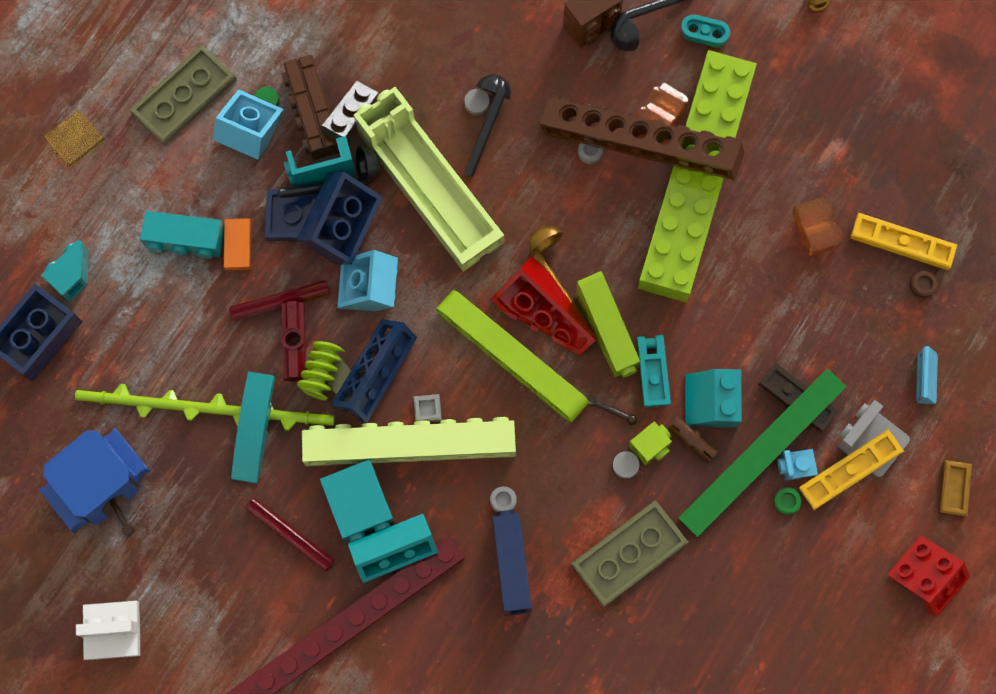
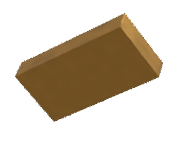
M948 460L943 461L938 514L964 518L968 516L972 464Z

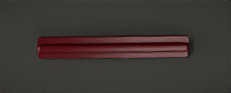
M321 281L231 306L229 313L231 319L237 321L280 309L282 304L288 301L305 302L330 294L327 282Z
M253 498L249 501L246 509L322 570L327 572L332 567L334 560L259 500Z

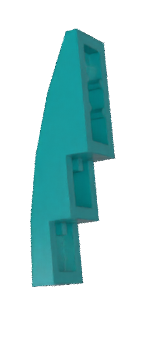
M248 371L236 435L231 474L232 480L258 484L268 437L267 427L272 408L270 402L276 379L272 375Z

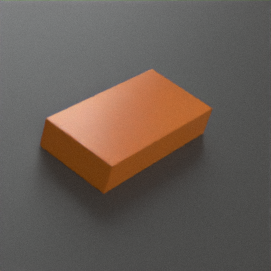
M250 218L225 219L224 269L226 271L251 270L252 222Z

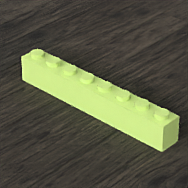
M496 417L491 422H483L480 418L467 419V423H456V420L453 419L441 420L440 424H430V421H416L414 425H404L403 422H390L388 426L377 427L376 423H364L360 428H351V425L339 424L335 426V429H325V426L315 425L310 426L309 430H302V462L305 466L359 464L369 459L371 463L516 457L514 420L509 421L508 417Z

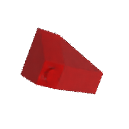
M532 256L490 298L509 318L515 321L519 319L530 325V329L533 331H541L552 337V341L579 356L598 339L551 274Z

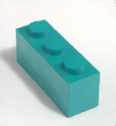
M145 211L140 241L147 250L160 253L162 250H168L180 256L192 253L197 254L200 258L211 259L212 256L220 257L224 225L221 220Z
M423 514L348 543L355 567L363 583L438 553Z

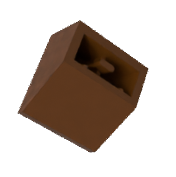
M568 0L564 3L563 26L579 47L586 43L590 45L599 38V35L605 31H611L613 23L621 14L623 0Z

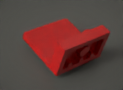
M920 536L888 573L890 579L921 598L927 611L935 617L942 612L970 578L963 561L923 536Z

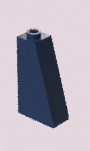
M513 510L500 511L498 516H493L504 616L531 613L532 606L520 513L514 514Z

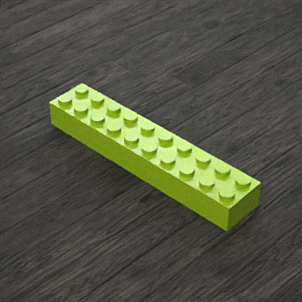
M708 50L686 127L697 132L709 131L715 136L723 138L726 136L735 138L757 63ZM688 145L685 150H691L695 145ZM712 151L709 155L715 156L720 151ZM673 166L639 280L638 289L687 303L724 178Z

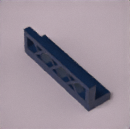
M381 320L331 403L334 408L349 411L360 422L368 423L417 339V336L404 322ZM387 328L392 329L389 335L382 338ZM379 349L377 355L369 359L372 353ZM366 371L364 377L357 381L358 376ZM353 393L349 402H344L347 395Z

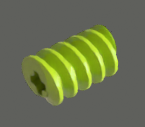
M316 341L312 344V348L315 351H310L308 354L311 360L305 362V368L308 370L301 372V377L304 380H299L297 386L305 394L326 401L328 398L322 394V391H331V388L325 383L326 381L335 380L329 372H338V368L333 365V362H342V359L336 354L337 352L344 353L345 350L329 342Z

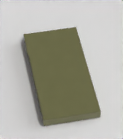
M200 45L129 111L161 143L166 145L234 83L237 78L203 45Z
M654 500L572 562L571 566L604 608L689 542L659 503Z

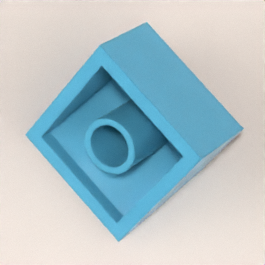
M238 89L215 119L213 140L258 160L269 146L284 109Z
M372 250L356 255L352 265H341L337 308L380 311L394 307L398 258Z

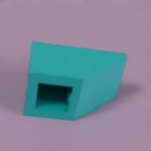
M79 239L75 243L69 244L64 249L63 255L56 261L48 264L45 272L41 275L69 303L88 285L89 250Z

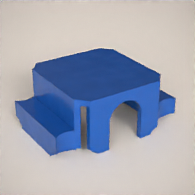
M115 427L105 437L98 431L87 430L44 465L43 476L48 481V484L38 489L71 532L76 534L80 527L90 524L89 521L97 525L107 519L109 516L102 511V508L112 498L123 495L126 499L130 500L136 495L139 489L130 482L129 476L139 484L143 475L151 471Z

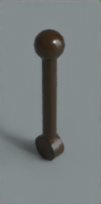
M593 395L588 396L589 406L596 405L627 420L630 425L637 423L635 415H627L597 401V398Z
M112 498L109 502L123 526L122 532L126 536H131L134 533V528L128 525L114 498Z

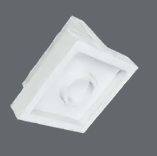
M139 601L83 605V624H76V636L83 637L84 660L140 656Z

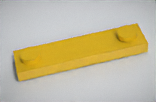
M861 213L857 214L850 235V239L948 271L951 268L957 249V244Z
M888 429L800 486L799 490L812 509L816 510L902 454L904 450Z

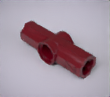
M288 301L282 304L281 343L283 345L284 381L298 382L299 380H304L301 377V372L306 370L307 349L304 302ZM291 338H300V342L298 345H288V342Z

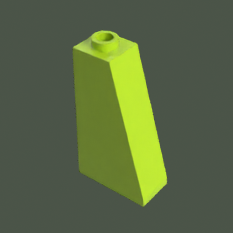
M602 271L577 281L576 298L593 333L598 338L597 342L614 377L622 375L625 378L636 373L640 360Z

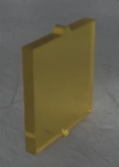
M79 110L75 111L44 135L45 139L54 148V153L56 155L59 154L69 167L104 141L103 137L94 128L93 122H89Z

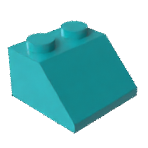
M712 369L685 375V422L690 427L738 428L742 422L741 370Z

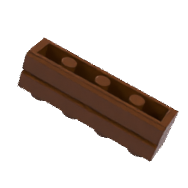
M307 55L285 62L286 72L281 74L285 87L290 86L292 94L288 95L292 109H298L299 116H296L295 120L299 131L304 130L306 138L302 139L306 154L311 152L313 160H318L328 155L340 153L337 141L320 132L322 125L330 116V111L313 56Z

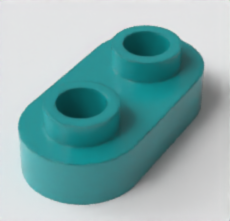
M689 15L682 21L681 34L686 40L712 47H722L729 40L730 28L725 22L699 15ZM695 28L697 32H690L689 29ZM713 34H719L721 38H714Z

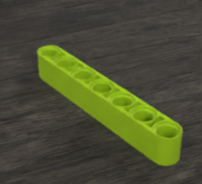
M452 290L436 308V311L442 318L567 421L572 423L588 405L589 401L582 393L457 291Z

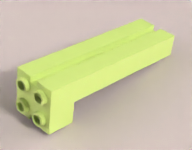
M394 87L391 90H385L378 95V101L375 104H364L354 114L358 135L368 148L375 151L381 165L464 272L480 261L482 256L490 254L503 245L504 234L415 121L413 109L398 89Z

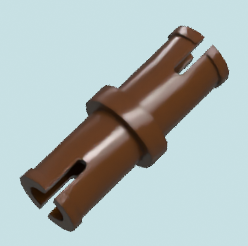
M679 416L667 428L686 443L685 447L688 449L691 447L707 463L719 451L718 448H715L701 436L702 432L699 430L695 431Z

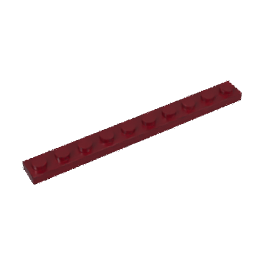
M450 536L446 537L436 545L438 553L405 566L226 694L277 693L465 559Z

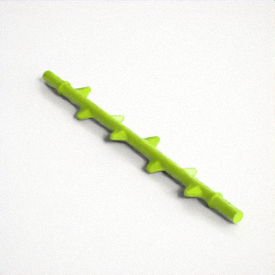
M120 384L114 393L76 390L75 400L98 402L101 405L108 403L136 406L142 418H145L153 408L184 411L188 421H192L199 413L233 416L238 427L241 406L226 405L222 394L219 393L215 395L210 403L177 400L173 390H169L162 398L133 396L129 394L125 384ZM273 406L269 420L281 421L286 431H289L297 422L305 423V425L334 426L335 416L313 414L309 411L303 413L274 410Z

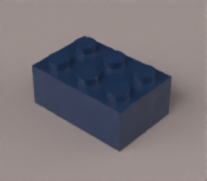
M344 171L328 173L297 241L337 265H352L383 197Z
M34 284L0 324V358L33 382L83 321L58 300Z

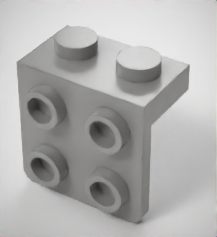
M874 400L869 406L864 403L855 414L859 418L852 426L848 423L839 434L843 439L837 447L849 455L888 429L902 449L909 443L910 438L879 413L883 405ZM896 458L871 474L875 477L883 476Z

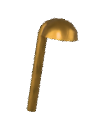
M542 225L534 230L529 237L530 255L551 274L588 324L584 315L541 254L554 246L562 238L563 233L557 227Z

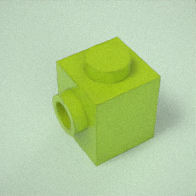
M654 421L630 441L629 447L646 466L655 458L657 461H660L670 452L668 447L672 442L669 439L671 434L662 424L658 426Z

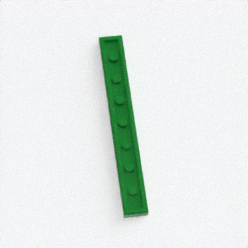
M826 369L678 519L698 537L847 386L829 369Z

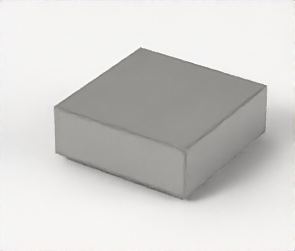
M440 394L413 396L415 422H440L442 420Z

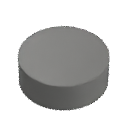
M481 89L470 90L465 96L466 110L473 115L485 113L489 108L488 94Z
M579 144L578 156L582 162L595 164L602 158V148Z
M628 451L617 454L613 461L614 473L622 479L634 477L640 465L637 456Z
M502 486L492 492L490 504L495 512L514 510L516 507L517 497L511 488Z

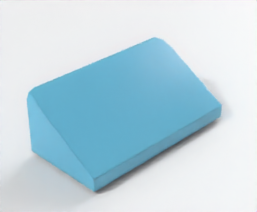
M929 346L922 348L917 356L916 401L917 403L934 405L937 402L938 355Z

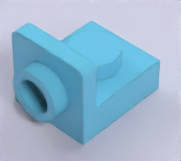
M813 449L795 452L783 451L780 459L777 460L780 475L784 474L785 481L816 477L818 475Z

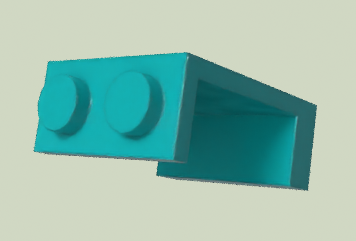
M346 136L336 138L341 157L297 168L291 150L286 151L288 161L284 162V166L291 186L324 183L327 174L330 172L344 171L351 177L357 178Z
M370 459L320 479L340 534L345 542L350 540L351 543L365 537L366 533L374 530L376 533L390 527V524L394 523Z

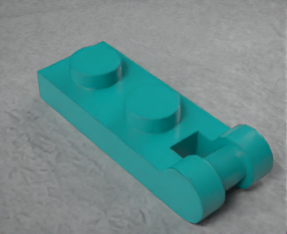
M655 335V338L645 339V336L637 337L644 408L670 406L663 335ZM655 348L656 354H647V349Z

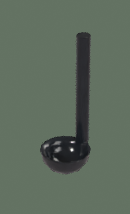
M655 0L625 10L619 14L611 27L610 37L612 43L621 51H635L639 46V33L632 19L686 0Z
M487 75L476 84V87L495 96L464 171V174L471 177L474 176L504 98L508 100L511 98L512 91L509 83L500 75Z
M359 146L355 157L359 178L355 179L368 186L379 174L381 165L375 151ZM323 183L278 188V197L288 198L318 194Z

